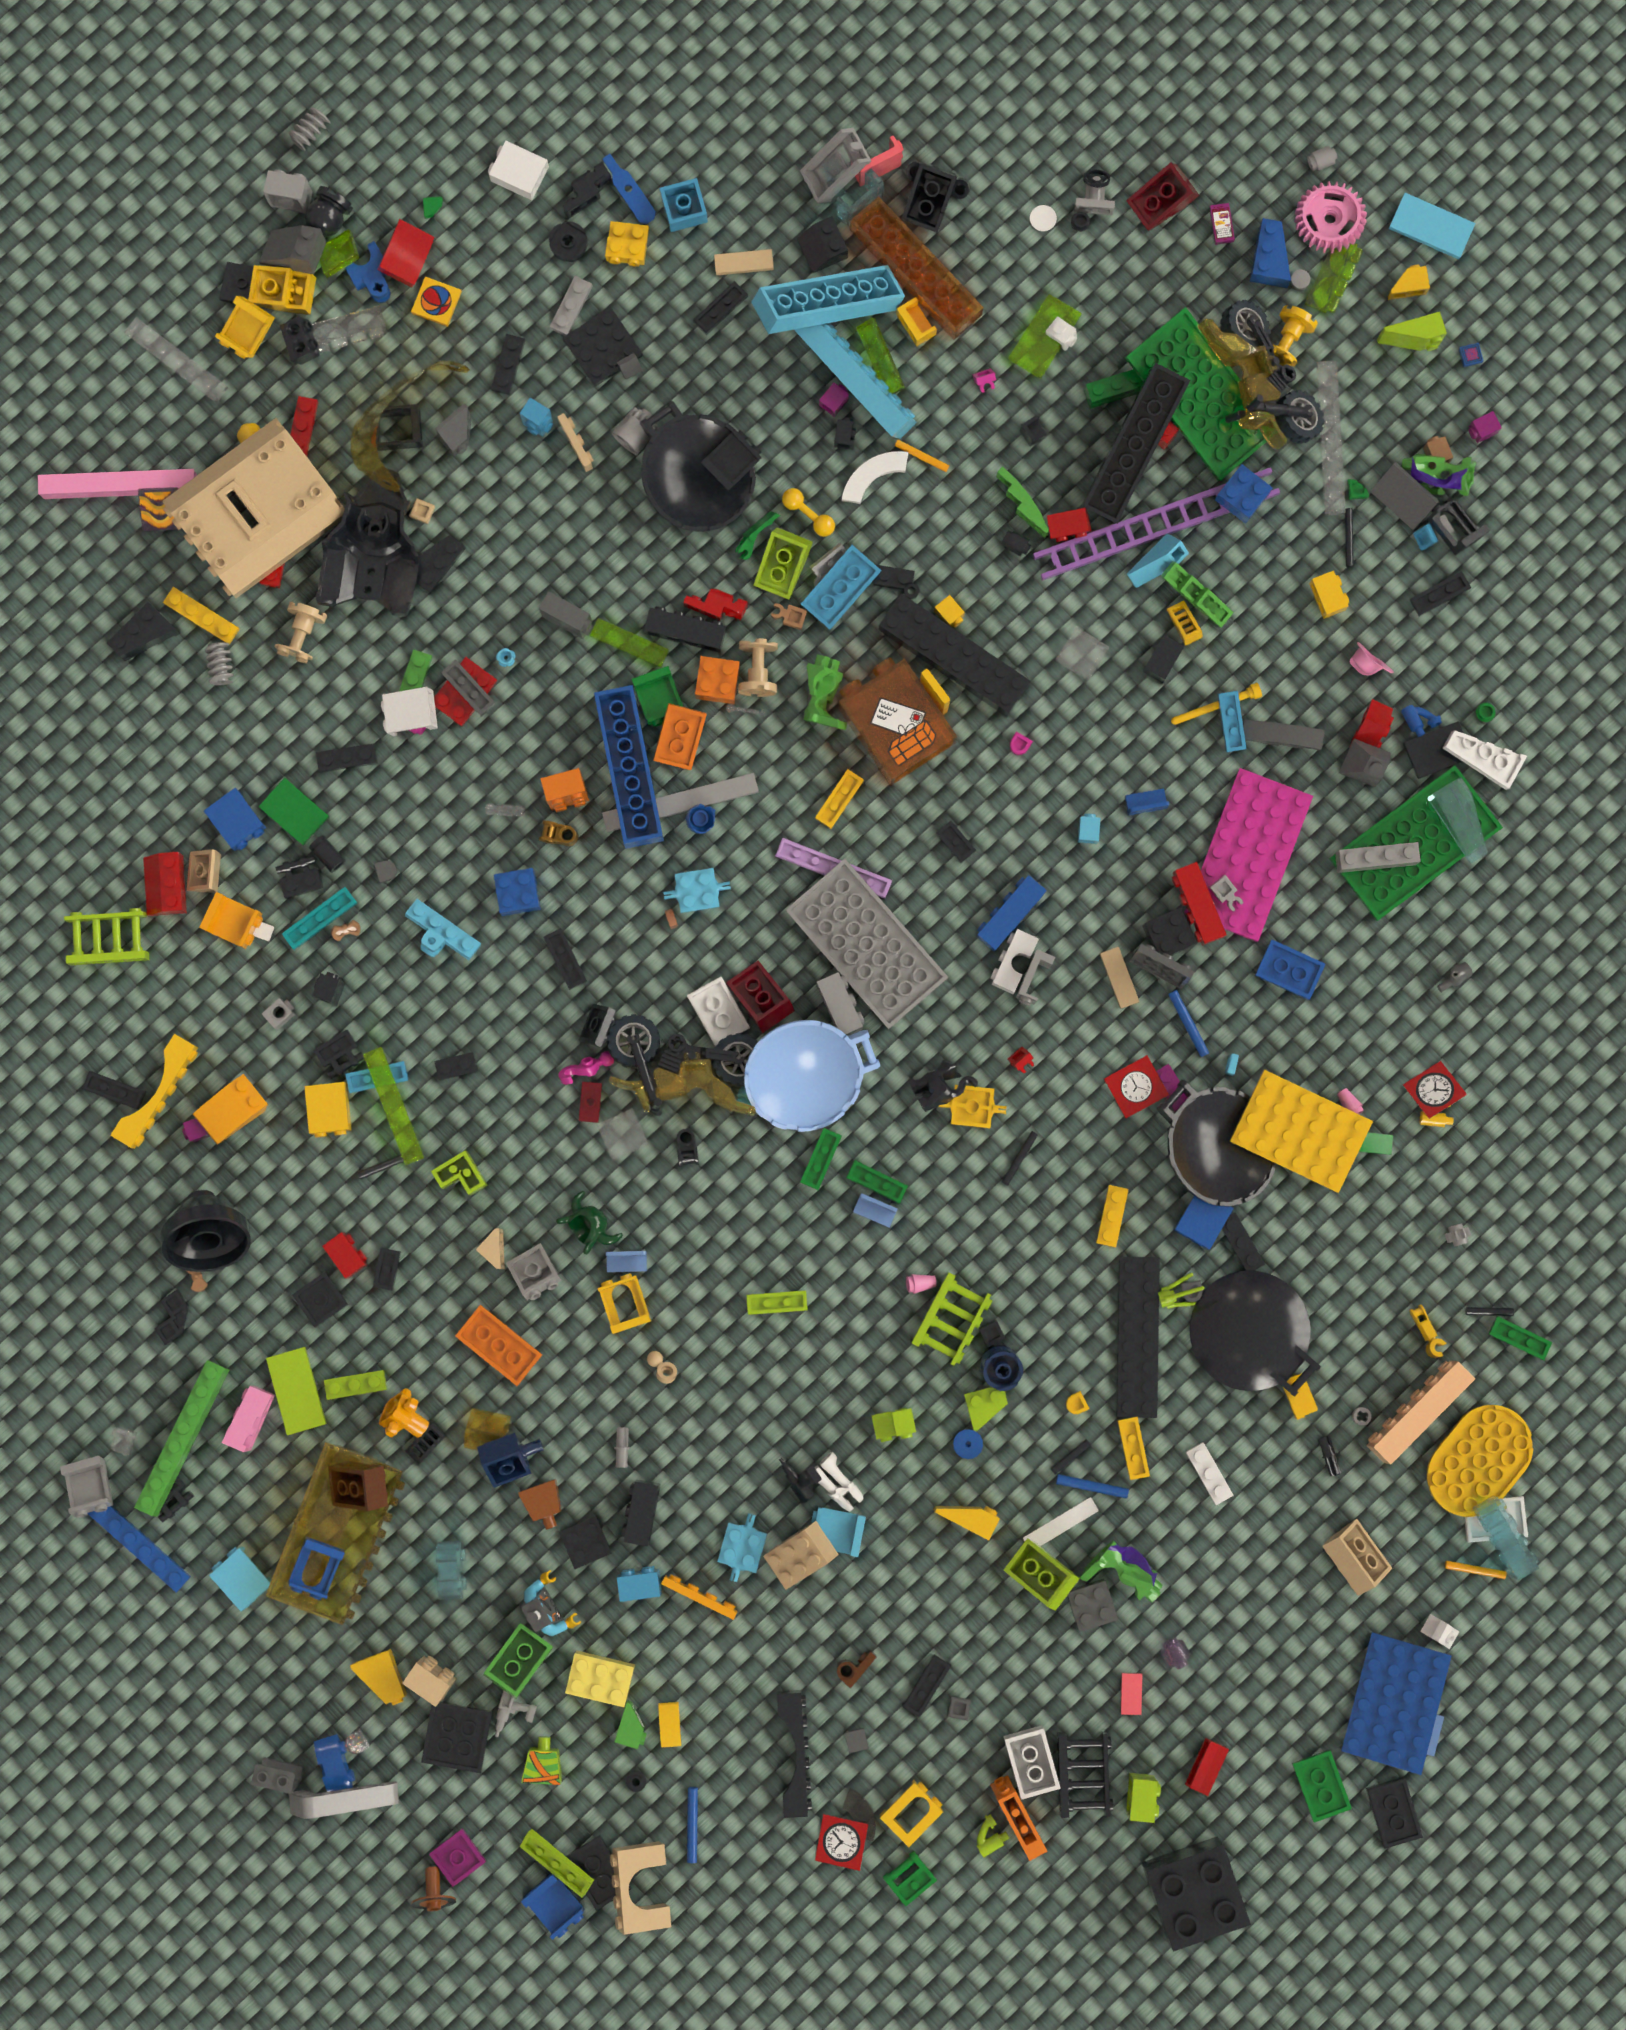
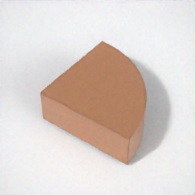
M666 910L665 914L670 928H677L678 924L673 910Z

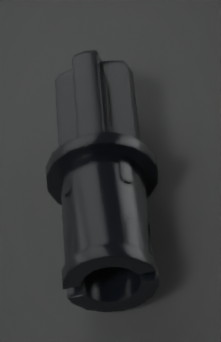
M1329 1435L1319 1438L1318 1441L1323 1453L1322 1459H1325L1329 1475L1333 1477L1341 1474L1336 1458L1337 1452L1335 1453L1331 1436Z

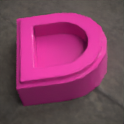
M1016 731L1010 742V750L1016 755H1023L1028 751L1033 741Z

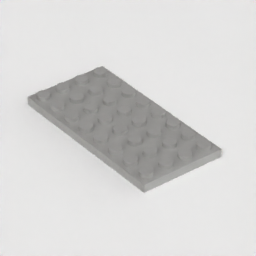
M846 859L842 860L786 909V912L838 972L845 976L846 981L888 1029L949 978Z

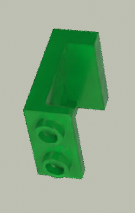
M669 666L632 679L648 726L653 725V727H657L663 724L668 703L684 707Z

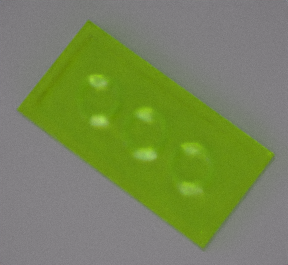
M1048 294L1008 360L1042 379L1062 347L1060 343L1046 335V330L1057 316L1074 327L1082 313Z

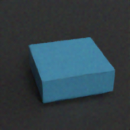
M1427 524L1413 533L1421 551L1438 542L1431 524Z

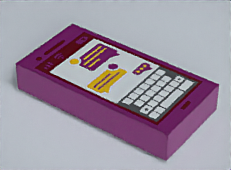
M1229 203L1210 205L1209 210L1215 245L1234 242L1235 237Z

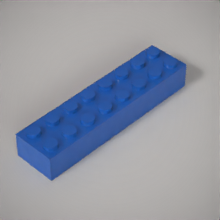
M633 685L595 692L594 696L625 849L662 842L664 838Z

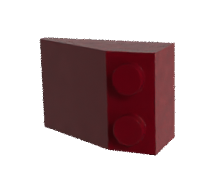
M1170 162L1126 201L1146 229L1150 231L1184 209L1199 194L1179 166Z
M759 960L726 982L762 1033L795 1011L790 999Z

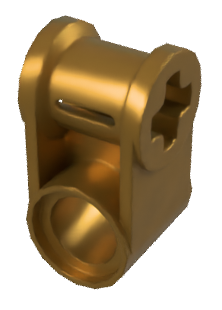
M543 820L542 824L544 826L539 841L565 846H573L577 843L578 834L571 826ZM566 832H573L571 840H564Z

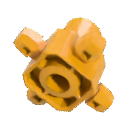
M407 1388L389 1399L379 1419V1425L385 1428V1433L389 1437H393L399 1431L405 1429L416 1438H419L428 1428L429 1421L415 1412L418 1400L411 1398V1391Z

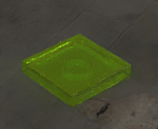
M348 229L326 243L320 262L323 273L327 278L359 259L353 233Z

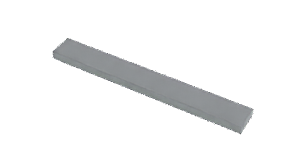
M751 773L656 798L659 818L688 812L690 808L698 804H703L706 807L759 793L755 775ZM617 809L602 813L607 833L621 829Z

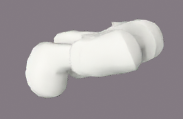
M830 1452L820 1462V1466L840 1485L835 1486L817 1465L814 1468L822 1478L818 1483L829 1492L827 1495L850 1512L854 1507L844 1496L850 1492L852 1497L860 1503L864 1499L863 1494L839 1470L836 1465L837 1457L833 1452Z

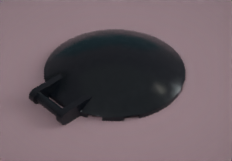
M672 400L666 404L665 408L650 418L640 421L641 427L650 439L643 453L641 463L642 484L651 505L665 520L685 530L706 532L730 524L743 513L749 504L752 493H754L756 483L755 468L753 467L727 491L701 464V461L734 430L731 425L725 424L716 419V417L709 415L683 416ZM668 414H672L673 419L657 430L653 429L652 425Z
M1181 1080L1169 1098L1157 1107V1111L1170 1124L1168 1131V1155L1176 1177L1193 1196L1211 1205L1235 1206L1252 1200L1269 1184L1276 1166L1274 1162L1230 1142L1250 1096L1227 1087H1213L1196 1092L1188 1082ZM1184 1093L1187 1099L1173 1113L1170 1107Z
M1246 1270L1230 1273L1209 1285L1202 1293L1201 1298L1196 1302L1190 1319L1192 1349L1203 1369L1223 1385L1237 1390L1258 1391L1281 1384L1295 1397L1299 1393V1388L1315 1370L1318 1371L1321 1368L1317 1362L1306 1354L1311 1336L1310 1319L1306 1307L1296 1291L1278 1277L1261 1271ZM1304 1361L1310 1364L1292 1385L1287 1383V1380Z

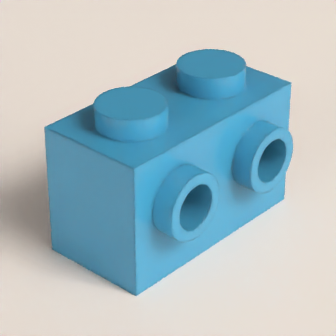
M530 397L519 414L523 425L528 427L527 430L535 436L539 434L543 437L553 427L550 409Z

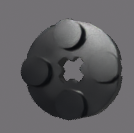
M575 222L560 223L551 230L549 245L552 253L558 259L575 262L586 252L588 239L584 229ZM572 238L573 244L565 245L563 240Z

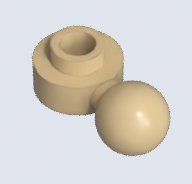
M650 1352L647 1356V1362L650 1366L657 1367V1379L666 1384L673 1382L677 1375L675 1365L670 1362H663V1356L660 1352Z

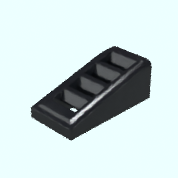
M431 1422L424 1434L416 1438L405 1452L420 1465L447 1435L434 1422ZM430 1430L438 1437L437 1440L428 1433ZM425 1436L433 1443L432 1446L423 1439ZM419 1442L428 1449L426 1452L418 1445ZM414 1447L422 1454L421 1457L412 1451Z

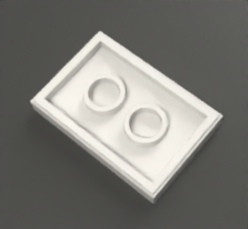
M722 977L687 995L715 1046L722 1038H726L727 1035H736V1033H743L750 1029Z
M1524 1496L1503 1498L1493 1510L1484 1515L1464 1517L1468 1543L1528 1537Z

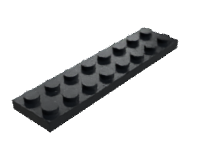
M1119 1257L1116 1417L1157 1418L1159 1257Z

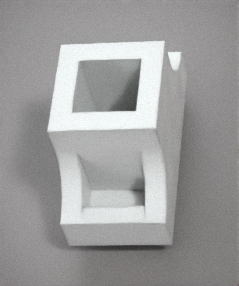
M1431 1614L1420 1631L1450 1649L1459 1633L1458 1630Z

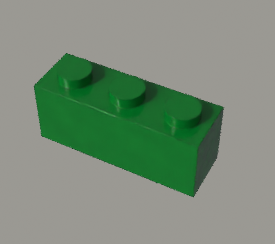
M1133 369L1085 385L1084 393L1089 408L1092 409L1137 395L1143 381Z

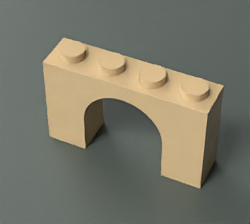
M658 1841L612 1848L610 1863L614 1867L612 1885L616 1891V1896L613 1897L614 1907L617 1909L618 1917H615L616 1929H619V1932L626 1935L670 1928V1906L665 1903L636 1906L629 1896V1883L635 1873L644 1868L666 1865L665 1845Z

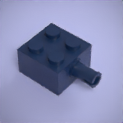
M515 1433L505 1435L502 1438L477 1447L481 1465L494 1488L532 1474L527 1456L544 1451L540 1438L523 1445L522 1443L520 1444Z

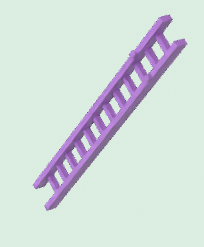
M1270 467L1254 474L1262 478L1271 475L1272 470ZM1226 484L1118 522V524L1116 523L1088 533L1086 537L1074 538L1033 553L1034 560L1051 554L1053 565L1056 566V569L1041 574L1042 581L1162 538L1167 533L1173 534L1230 513L1220 504L1221 509L1208 513L1203 499L1213 495L1217 497ZM1279 488L1272 490L1266 499L1279 495ZM1197 501L1202 516L1189 520L1184 506ZM1179 508L1184 522L1171 527L1166 512ZM1161 514L1166 529L1153 533L1148 519ZM1142 521L1147 536L1135 540L1130 525ZM1124 528L1129 542L1116 546L1111 532ZM1106 534L1111 549L1098 553L1093 539ZM1088 541L1093 555L1080 560L1075 545ZM1070 548L1075 562L1061 566L1056 552Z

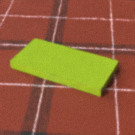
M306 1347L266 1358L286 1434L291 1435L327 1424Z

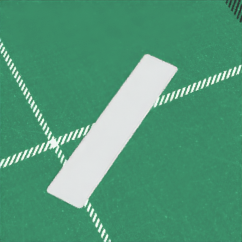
M1090 1497L1028 1534L1023 1539L1026 1541L1029 1538L1042 1546L1099 1510Z

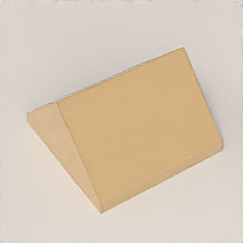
M216 850L190 852L187 891L218 892L221 860L219 852Z
M496 1228L476 1250L496 1269H505L503 1229Z

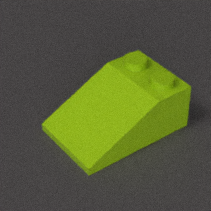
M1436 312L1384 327L1377 338V342L1379 344L1418 351L1426 349L1427 351H1432L1438 348L1447 332L1441 313Z
M780 528L774 529L771 532L753 586L789 600L806 563L813 541Z

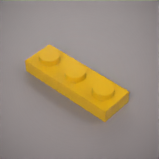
M847 769L815 819L832 829L864 782V779Z
M1108 1185L1096 1241L1097 1244L1116 1248L1129 1189Z
M1138 1417L1117 1420L1129 1479L1149 1477L1150 1474Z

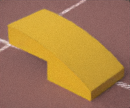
M679 1702L658 1703L661 1747L681 1746Z

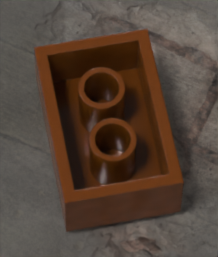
M351 1461L328 1466L332 1506L371 1511L388 1506L384 1466Z

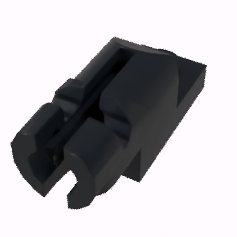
M603 162L594 166L595 173L587 170L572 181L571 188L576 198L568 199L565 205H563L564 213L568 219L601 199L597 188L601 189L608 181L612 180Z

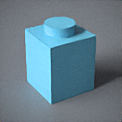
M1084 814V816L1080 817L1077 843L1097 844L1099 842L1100 818L1096 817L1095 814Z

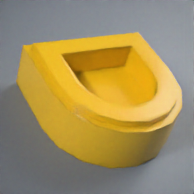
M1081 1391L1072 1394L1066 1400V1408L1072 1414H1080L1089 1409Z

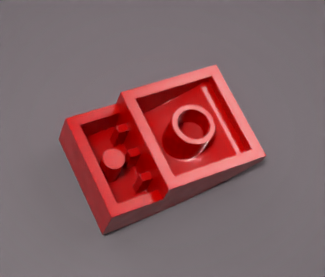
M399 219L377 270L412 288L425 263L434 236Z

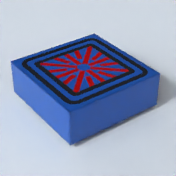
M1479 343L1459 348L1463 367L1483 363L1484 360Z

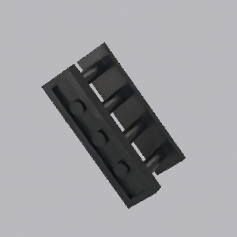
M1101 1731L1102 1739L1072 1740L1070 1737L1067 1738L1065 1732H1057L1058 1777L1061 1788L1059 1789V1810L1061 1818H1069V1812H1073V1810L1104 1809L1105 1816L1110 1817V1811H1113V1798L1109 1797L1108 1749H1111V1737H1108L1106 1731ZM1102 1747V1759L1071 1760L1067 1755V1750H1071V1748ZM1072 1768H1103V1780L1072 1781V1779H1068V1771H1071ZM1103 1788L1104 1801H1072V1799H1069V1791H1072V1789Z

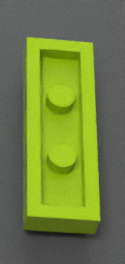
M806 1290L746 1295L748 1315L808 1310Z
M384 1370L324 1380L327 1400L387 1390Z

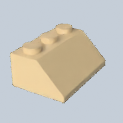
M1358 1519L1353 1520L1335 1533L1323 1545L1326 1553L1358 1596L1375 1588L1392 1569Z

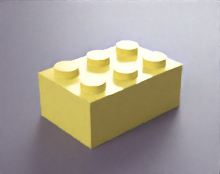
M576 1651L565 1693L625 1707L635 1664Z

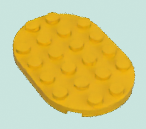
M1484 1405L1470 1410L1458 1421L1434 1451L1427 1466L1426 1475L1429 1491L1434 1500L1443 1509L1454 1515L1474 1517L1490 1512L1502 1501L1526 1471L1533 1455L1532 1434L1522 1417L1513 1410L1503 1406Z

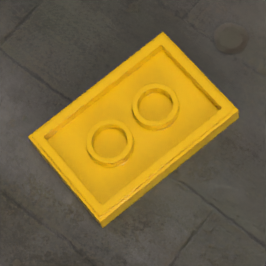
M925 669L921 672L919 686L943 716L948 712L950 698L931 672Z

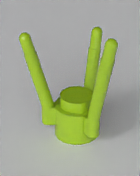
M1189 1273L1174 1283L1161 1288L1162 1291L1158 1292L1162 1308L1167 1307V1309L1195 1306L1196 1302H1173H1176L1178 1297L1204 1290V1286L1176 1294L1174 1290L1170 1291V1289L1193 1276V1273Z

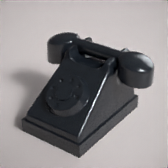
M914 161L907 166L905 172L907 178L914 181L901 220L938 233L951 194L957 199H963L969 194L971 186L965 178L957 179L958 176L955 173L938 168L932 164Z

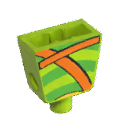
M539 1736L538 1748L530 1747L522 1783L560 1785L562 1783L559 1749L550 1748L551 1737Z

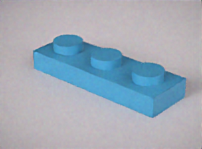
M1238 691L1218 693L1226 752L1246 749Z
M405 1061L346 1074L349 1093L409 1081Z

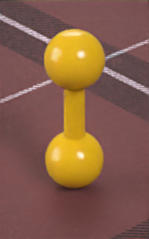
M790 488L783 493V505L789 510L799 509L814 522L813 528L816 534L827 537L834 532L835 522L833 518L829 515L818 516L803 503L804 496L800 490Z

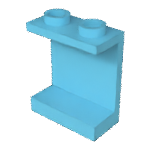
M818 1507V1511H813L811 1522L817 1521L837 1552L850 1554V1556L854 1557L859 1556L866 1516Z
M234 1547L227 1554L228 1559L223 1563L219 1561L211 1568L213 1572L209 1576L242 1612L275 1582L270 1576L266 1578L243 1552L245 1550L244 1547L238 1549Z

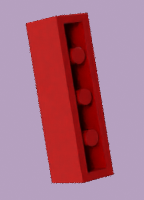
M1195 862L1175 870L1171 877L1175 888L1178 887L1180 890L1179 899L1183 906L1186 905L1188 910L1186 916L1189 923L1195 927L1194 936L1198 943L1201 942V945L1204 946L1224 938L1227 934L1198 863Z

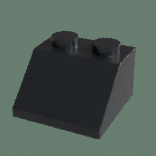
M833 216L813 224L797 238L812 273L848 258L847 246Z

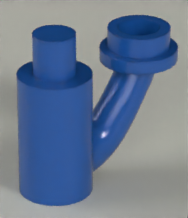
M1409 705L1401 710L1412 732H1416L1418 737L1425 734L1422 728L1424 724L1419 715L1429 720L1427 724L1431 728H1435L1442 723L1440 715L1435 716L1421 707Z

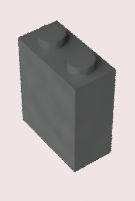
M550 592L547 593L539 607L542 618L581 639H584L585 635L589 636L593 629L590 614Z

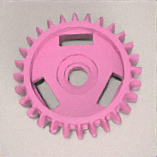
M1328 181L1327 186H1324L1321 182L1319 189L1314 185L1312 191L1307 190L1306 196L1302 195L1301 201L1297 204L1294 220L1297 223L1296 230H1300L1299 237L1304 236L1303 242L1309 240V247L1315 244L1316 251L1322 247L1324 253L1327 248H1330L1331 253H1333L1334 248H1337L1340 252L1342 246L1348 249L1349 243L1354 245L1356 239H1359L1364 231L1367 212L1364 211L1365 204H1361L1362 198L1356 199L1358 192L1352 194V187L1346 190L1345 183L1339 187L1337 181L1334 186H1331L1330 181ZM1324 197H1335L1343 201L1324 199ZM1306 216H1312L1317 231H1314L1309 226ZM1325 216H1334L1335 222L1327 223ZM1349 221L1354 224L1346 234L1339 235Z

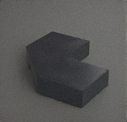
M175 1290L160 1300L171 1317L154 1328L164 1345L169 1344L184 1332L189 1305L179 1290Z

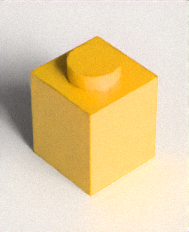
M950 595L934 608L937 616L950 627H957L964 621L965 612Z

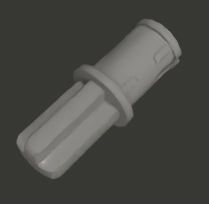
M627 1427L617 1428L616 1447L614 1449H616L615 1467L618 1468L628 1467V1449L630 1447H628L629 1429Z

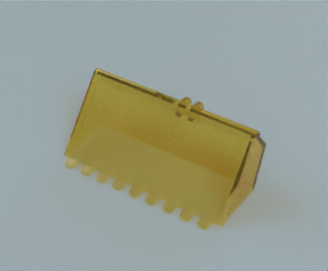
M325 1442L302 1504L299 1506L298 1514L294 1519L293 1527L267 1590L266 1597L341 1625L344 1624L346 1618L352 1620L355 1612L350 1609L352 1602L359 1603L361 1595L356 1593L358 1586L365 1587L367 1584V1579L362 1576L364 1570L371 1571L374 1563L369 1561L371 1553L377 1555L380 1547L375 1544L377 1537L383 1539L386 1535V1531L381 1526L383 1521L390 1523L392 1519V1514L387 1512L390 1505L397 1506L399 1501L394 1496L395 1490H403L405 1482L400 1480L403 1471L389 1466L374 1457L337 1444ZM346 1461L384 1466L388 1506L371 1511L332 1506L328 1466ZM306 1536L343 1549L345 1552L327 1593V1599L322 1598L318 1600L312 1598L310 1593L305 1591L302 1593L295 1592L288 1585V1580ZM311 1550L302 1573V1581L305 1585L316 1586L321 1581L330 1556Z

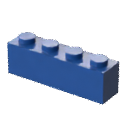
M1029 875L1026 879L1022 877L1015 885L1017 889L1013 894L1009 892L1002 900L1004 904L1000 909L996 907L989 915L992 917L988 923L983 922L977 929L979 932L977 938L994 952L1047 891Z

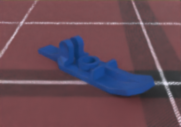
M611 154L605 156L602 160L612 174L614 186L639 223L648 224L654 220L655 210L630 173L621 169ZM630 186L632 191L626 192L625 187Z

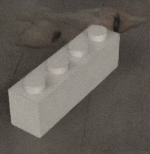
M1418 842L1344 849L1335 853L1337 873L1412 866L1420 862Z

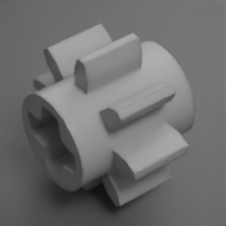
M1462 1223L1448 1227L1449 1233L1445 1234L1447 1243L1453 1242L1454 1247L1468 1243L1467 1237L1471 1236L1469 1227L1464 1228Z

